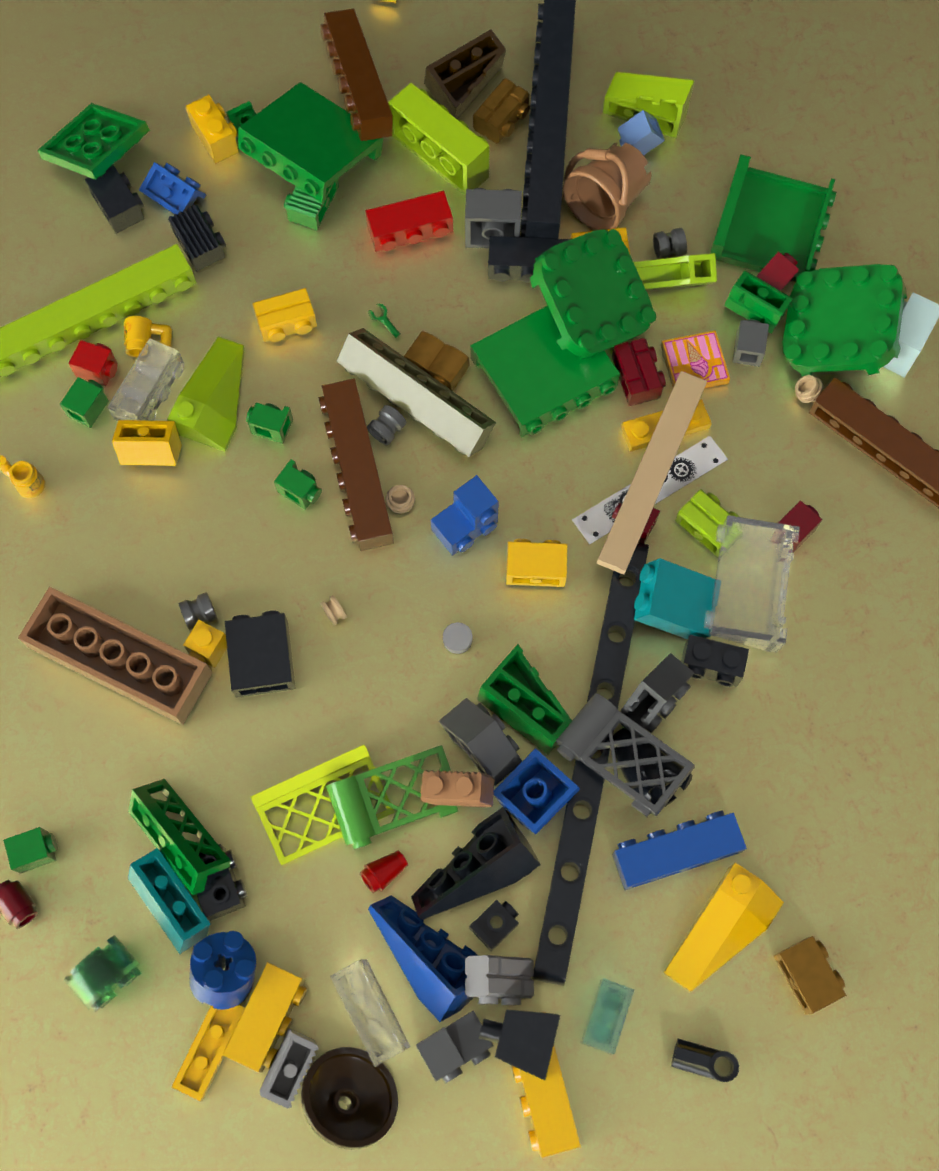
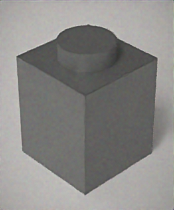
M741 320L736 333L733 363L760 367L765 356L769 324L761 323L758 320Z

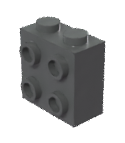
M670 653L642 680L620 712L652 733L663 720L660 716L666 719L677 706L675 698L680 700L690 689L691 686L687 682L694 672ZM620 722V724L631 733V729H629L627 726Z

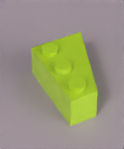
M616 72L605 95L603 113L628 121L644 110L657 119L662 134L677 138L687 115L694 80Z

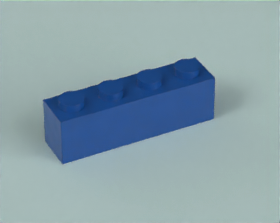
M723 811L705 816L707 821L696 825L694 820L686 821L676 826L677 831L666 834L665 829L648 834V840L636 843L635 839L619 843V849L615 850L612 856L624 891L742 853L747 847L734 812L724 815Z

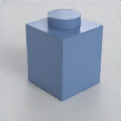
M644 110L617 128L621 137L619 140L620 145L628 143L638 149L643 155L665 141L657 119Z

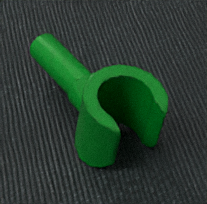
M376 304L381 309V316L376 317L374 312L369 310V317L375 321L380 320L391 334L397 338L400 332L386 316V307L383 304Z

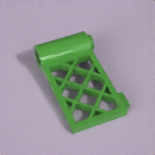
M442 745L326 786L346 846L352 844L354 849L372 843L370 837L437 812L440 818L458 812L457 806L436 805L426 810L429 804L424 802L420 812L416 814L402 809L409 793L421 798V793L413 790L412 787L418 774H423L424 772L421 767L426 757L437 754L441 765L439 771H451ZM420 760L417 767L410 764L414 761ZM405 766L415 771L408 787L392 779L397 767ZM391 770L388 777L381 774L383 772ZM376 776L386 781L379 797L367 791L364 779ZM390 783L405 790L399 806L383 799ZM371 799L377 801L376 804H375V806H374V808H373ZM381 803L396 810L391 823L383 826L379 825L376 817V812ZM400 813L408 816L400 820H397Z

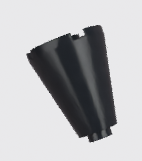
M626 728L620 729L613 735V741L632 739L631 733ZM652 744L637 745L638 759L657 757L656 747ZM633 745L614 748L617 762L635 760ZM660 751L661 756H667L665 753ZM676 761L662 763L664 778L678 776L684 768ZM658 763L639 766L641 781L660 778ZM636 766L620 768L627 783L638 781ZM692 773L689 774L680 786L683 791L690 784L693 776ZM672 783L665 784V789L667 790ZM661 785L642 787L644 798L654 805L663 795ZM638 787V788H632V789L635 790L637 793H639V787ZM673 795L664 807L673 802L677 797Z

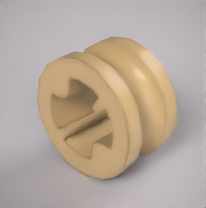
M333 595L330 597L329 602L323 601L320 603L333 625L338 624L337 620L339 618H347L343 608Z

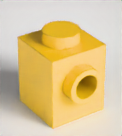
M198 620L183 646L190 656L215 668L227 649L226 635L224 632Z

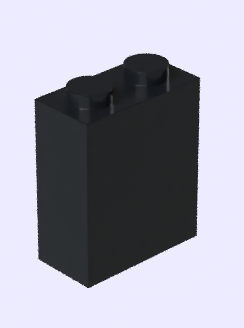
M266 611L262 613V616L237 615L232 620L225 621L231 691L236 698L295 689L289 627L285 613Z

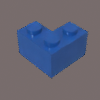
M477 475L453 492L454 503L430 520L432 532L452 556L458 551L461 553L465 552L474 544L473 540L481 534L483 536L488 535L497 527L499 501Z

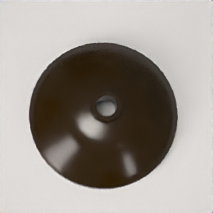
M342 1047L324 1053L312 1064L302 1084L301 1102L309 1125L320 1138L335 1147L356 1150L373 1145L389 1131L398 1110V1093L392 1075L378 1058L358 1048ZM339 1101H344L346 1103L347 1110H344L339 1106Z

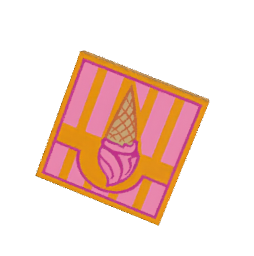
M716 330L661 342L662 352L673 388L681 371L706 380L705 388L729 384L730 376Z

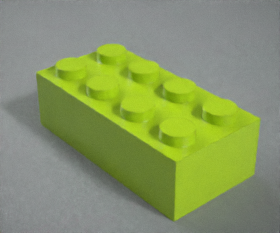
M410 83L388 102L393 115L392 136L466 196V189H476L489 178L490 146L482 136H477L473 133L465 122L453 117L444 105L437 104L432 100L424 89H419L413 83Z

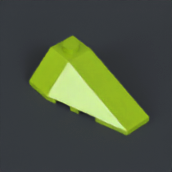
M219 336L178 395L167 418L168 421H175L180 436L226 451L237 428V408L240 399L239 387L240 378L242 377L244 345Z

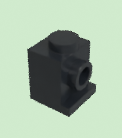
M496 900L469 926V929L492 952L519 925V922L515 919L519 914L507 901L501 905ZM493 917H500L503 924L500 928H493L491 926L490 920Z

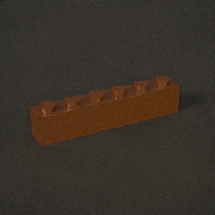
M355 9L325 12L324 24L320 25L321 37L323 41H327L328 58H333L332 67L334 75H339V90L341 94L345 93V108L347 112H351L350 118L353 131H358L361 141L392 137L393 115Z
M355 378L322 385L324 396L318 398L322 414L328 413L330 420L324 422L328 439L334 438L336 446L330 448L334 464L340 463L342 471L341 473H336L340 490L346 489L348 497L347 499H342L346 516L352 515L354 525L349 526L352 543L358 542L360 551L394 544L393 533Z
M834 378L816 398L809 414L939 508V450L933 449L925 443L918 434L904 428L893 416L886 415L871 400L857 394L849 384Z

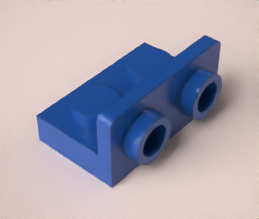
M154 162L139 188V191L173 214H178L180 211L183 212L184 209L192 207L197 197L204 199L207 195L199 189L201 184L188 176L186 179H183L179 176L181 171L167 162L165 166Z

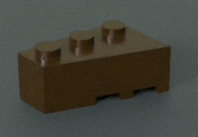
M492 29L428 65L426 67L424 84L438 104L444 105L449 113L458 120L502 68L506 49Z

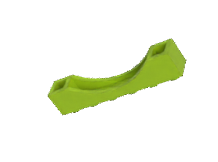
M715 253L634 262L646 290L707 285L717 282Z

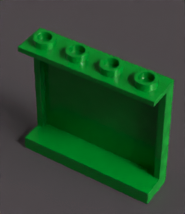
M299 82L239 126L238 149L306 192L309 196L323 203L325 201L326 188L366 156L374 161L381 156L384 138L361 141L358 131H353L351 114L302 82Z
M741 154L710 254L715 253L717 261L761 272L778 251L782 255L786 252L798 262L796 267L799 268V271L790 280L796 282V278L801 272H810L816 268L818 259L813 257L815 252H820L824 236H820L821 229L826 230L831 214L826 213L827 207L832 208L837 194L836 191L832 190L835 179L831 178L828 188L748 167L751 157Z
M548 305L471 345V360L476 367L480 365L520 426L519 435L521 437L527 434L533 435L538 433L547 423L553 420L558 422L564 419L570 411L577 407L578 409L585 408L594 398L600 395L607 396L617 388L620 373L605 351L590 358L580 359V356L574 355L567 348L562 350L557 343V340L562 338Z

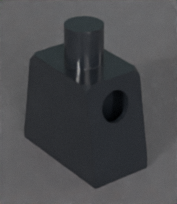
M506 1010L503 1023L483 1019L479 1039L498 1044L495 1058L539 1079L546 1080L560 1015Z

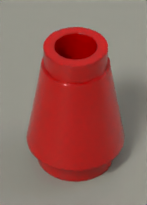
M397 850L364 865L365 869L360 871V876L372 893L378 890L382 892L408 866V863L403 854Z

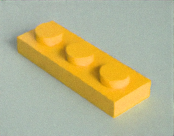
M702 399L699 400L684 436L711 427L712 423ZM663 411L622 422L621 429L630 452L648 447Z
M240 1004L225 1010L214 1009L213 1006L210 1007L171 1086L172 1088L198 1101H203L224 1058L225 1049L246 1007Z

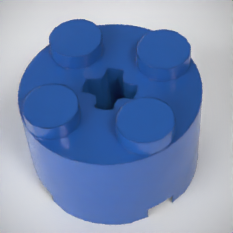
M237 931L214 933L196 943L190 959L189 983L194 997L199 1002L211 1005L214 1009L225 1010L241 1004L247 998L254 984L256 955L251 944Z

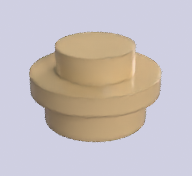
M812 375L803 376L795 385L796 396L803 403L815 401L824 389L822 381Z
M396 485L387 492L386 503L391 511L405 513L413 507L415 496L409 487Z

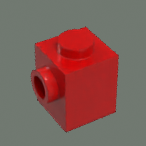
M83 340L79 341L68 363L76 377L88 381L90 379L105 387L110 378L115 376L118 368L117 361L108 346L101 343L94 345Z

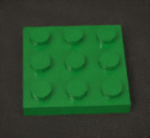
M91 103L37 151L43 160L96 180L111 165L121 159L132 146L140 142L141 138L150 130L147 123L143 120Z

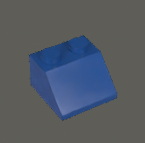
M535 748L494 790V796L516 820L536 835L580 788Z

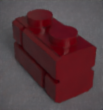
M646 338L614 346L612 360L620 373L619 380L628 405L634 406L645 401L649 402L659 399L663 387L666 386L663 372L657 371L655 365L657 355L654 347L648 346Z

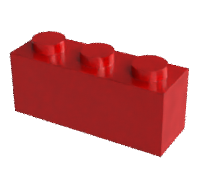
M444 191L365 210L367 226L375 252L390 251L398 246L417 244L422 240L434 237L441 238L449 233H453V216Z

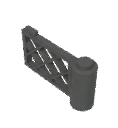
M597 693L592 696L556 740L559 745L557 751L569 761L576 759L586 764L632 798L634 801L631 805L646 817L650 813L657 816L695 768V764L618 711L609 700ZM621 722L631 729L632 739L613 741L612 732ZM635 733L642 738H635ZM609 737L610 742H605V740ZM652 744L656 747L657 757L638 759L637 745ZM633 745L635 760L616 762L614 748ZM611 748L613 763L599 765L591 759L597 750ZM660 751L665 753L667 756H661ZM676 761L684 767L678 776L664 778L663 762ZM658 763L660 778L641 781L639 766ZM636 766L638 781L624 783L618 779V768ZM614 769V775L607 770ZM672 783L666 790L665 784ZM661 785L663 795L654 805L644 798L642 787ZM638 787H639V793H637V792H636L635 790H633L632 788H638Z

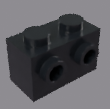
M689 635L684 646L681 662L694 672L691 678L716 681L717 684L722 686L737 687L744 677L749 649Z
M219 844L220 848L231 860L230 866L208 875L204 891L197 894L202 912L209 921L246 907L243 898L248 897L242 879L236 880L233 869L237 867V863L232 850L226 851L225 847ZM203 853L199 854V857L205 864L216 861L214 856Z

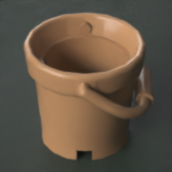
M617 142L608 149L587 148L585 151L576 154L566 167L563 198L577 219L592 230L614 229L619 226L625 218L626 210L650 183L651 171L646 175L644 168L648 164L646 158L638 149L628 143H624L620 147L617 146ZM582 158L593 160L589 164L579 166L573 170L576 163Z

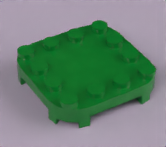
M602 229L589 232L557 244L535 258L536 262L530 282L532 288L539 286L561 333L562 338L557 340V343L562 350L567 348L574 355L580 356V359L590 358L641 335L656 320V313L652 308L647 291L630 253L622 241L621 234L617 230L611 229L608 231Z
M872 264L821 268L810 272L804 271L797 276L796 283L790 294L793 300L788 307L782 344L783 353L793 369L800 372L801 376L813 375V372L866 370L868 375L880 373L879 369L889 364L894 357L898 358L901 350L899 336L904 299H907V290L896 266Z

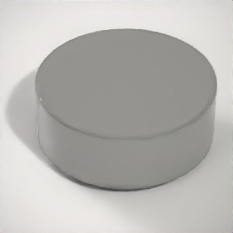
M452 623L443 632V644L451 653H464L472 645V632L463 623Z

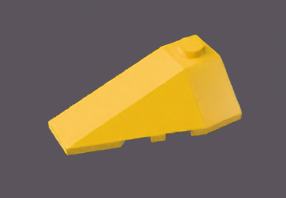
M735 862L724 874L663 973L691 992L766 931L784 902L763 880Z

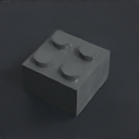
M466 189L465 248H489L490 236L520 237L522 191L512 189Z

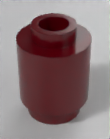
M6 880L0 884V913L9 925L13 924L16 929L24 927L38 915L35 909L36 904L19 881L11 882Z

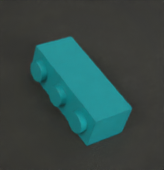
M158 848L130 864L128 880L179 954L207 937L211 925Z

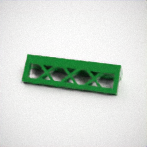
M165 779L132 789L128 808L129 814L153 845L159 849L191 894L195 895L203 892L208 875L229 868L231 863L229 857ZM162 791L167 800L155 799L150 794ZM167 811L180 814L183 821L169 819L166 815ZM183 832L197 835L200 839L199 843L186 840L182 835ZM203 853L214 856L216 861L205 864L199 857V854Z

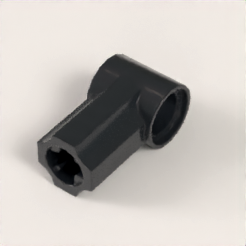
M677 1038L671 1067L714 1079L718 1082H729L737 1076L739 1063L737 1058L730 1052L720 1051ZM719 1057L727 1058L731 1064V1070L727 1076L721 1077L715 1072L714 1063Z

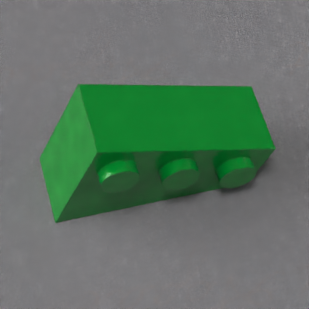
M519 644L515 646L480 687L477 700L547 755L557 746L556 740L572 722L552 691H548L541 681L536 668L532 667L525 658Z

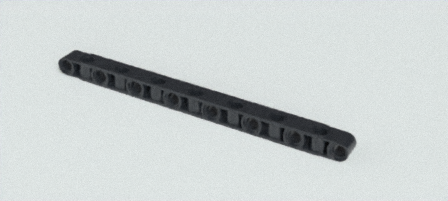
M637 544L625 575L613 570L587 702L597 693L598 689L606 688L612 693V698L608 700L618 709L635 623L636 609L634 608V603L639 595L641 585L640 573L644 564H646L648 544ZM627 577L634 584L632 586H624L620 583L619 579ZM617 632L622 635L623 640L621 642H613L609 639L608 634ZM609 737L605 740V742H610ZM610 748L600 749L601 756L596 759L591 758L599 765L607 764ZM575 760L571 781L580 790L566 805L532 977L534 980L564 986L605 779L578 760ZM577 805H584L589 809L590 816L585 819L577 818L574 815L573 808ZM566 865L573 866L578 872V878L573 881L565 880L561 875V869ZM552 928H560L565 932L566 940L563 944L556 945L550 941L548 933Z

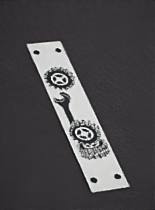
M711 436L675 456L655 504L728 460ZM631 484L572 519L589 545L611 531L615 521L612 518L613 512L619 502L623 503Z

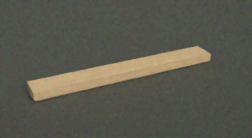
M683 371L680 372L603 546L597 564L625 575L705 389L706 380Z

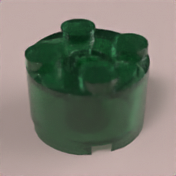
M116 935L106 940L109 944L104 949L97 947L70 971L72 975L64 978L65 983L88 1010L93 1008L96 1012L100 1008L103 1009L117 996L114 990L118 986L122 989L124 986L130 985L142 974L138 969L140 963Z

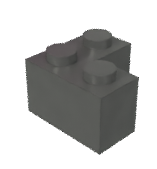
M466 698L439 720L451 740L468 754L479 772L490 775L495 779V786L522 762L516 752L519 750V746L509 735L505 736L503 730L506 728L503 722L495 714L491 716L481 703L475 705Z
M474 1010L416 1044L435 1081L443 1078L446 1084L463 1073L460 1066L471 1060L475 1066L491 1056L488 1049L494 1045L490 1041L479 1039L482 1024Z

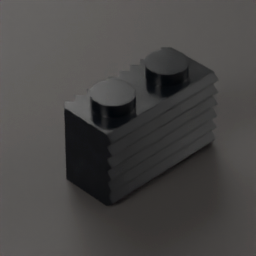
M194 204L193 207L184 209L183 212L180 211L178 214L168 218L174 235L196 272L225 258L223 248L226 247L225 241L219 231L213 232L211 227L214 224L207 211L202 213L198 205Z

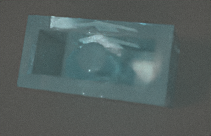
M604 978L600 980L580 1044L610 1055L615 1054L634 989Z

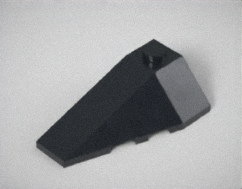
M504 807L478 824L471 832L474 837L462 849L458 846L451 853L454 856L453 860L444 869H436L411 896L417 915L421 920L515 884L541 865L531 845Z

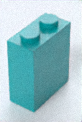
M661 558L644 564L640 573L641 585L639 595L634 603V608L636 609L634 620L688 639L689 635L702 638L711 637L720 581Z

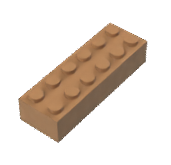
M50 586L18 637L29 649L181 725H184L212 675V671L206 663Z

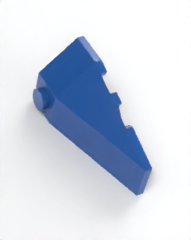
M392 895L369 906L370 914L415 994L439 1022L461 1011L474 998L465 995V979L468 978V975L465 974V959L468 956H478L475 951L466 945L463 949L447 939L449 936L447 932L441 928L436 932L423 923L424 920L418 917L416 911Z

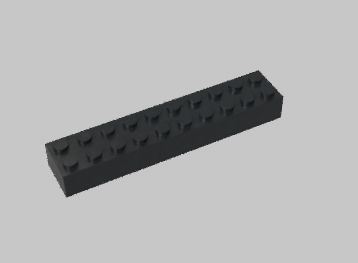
M544 0V4H538L537 20H542V22L537 21L536 42L541 43H536L534 54L520 237L559 239L576 0Z

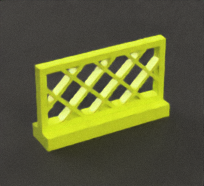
M365 744L251 796L254 807L257 809L281 865L343 837L341 831L330 836L333 827L340 829L339 825L334 824L336 821L335 813L331 822L314 815L320 799L331 802L330 798L322 795L326 783L332 780H343L338 777L349 772L348 777H351L354 770L364 765H367L369 770L375 769ZM372 776L367 791L380 796L383 789L380 778ZM373 781L375 782V785H376V787H377L379 793H378V792H375V791H373V790H370L371 787H372ZM321 786L319 794L310 791ZM307 793L317 797L311 815L294 809L299 795ZM385 793L383 799L390 802L387 794ZM293 799L290 807L282 804ZM385 805L387 810L376 814L377 820L395 813L394 809ZM276 806L289 810L283 827L270 824L265 811ZM292 812L309 818L303 835L286 829ZM313 819L330 825L326 837L320 841L306 837ZM273 829L281 831L278 840ZM284 833L301 839L297 851L286 857L280 847ZM305 840L314 843L302 849Z

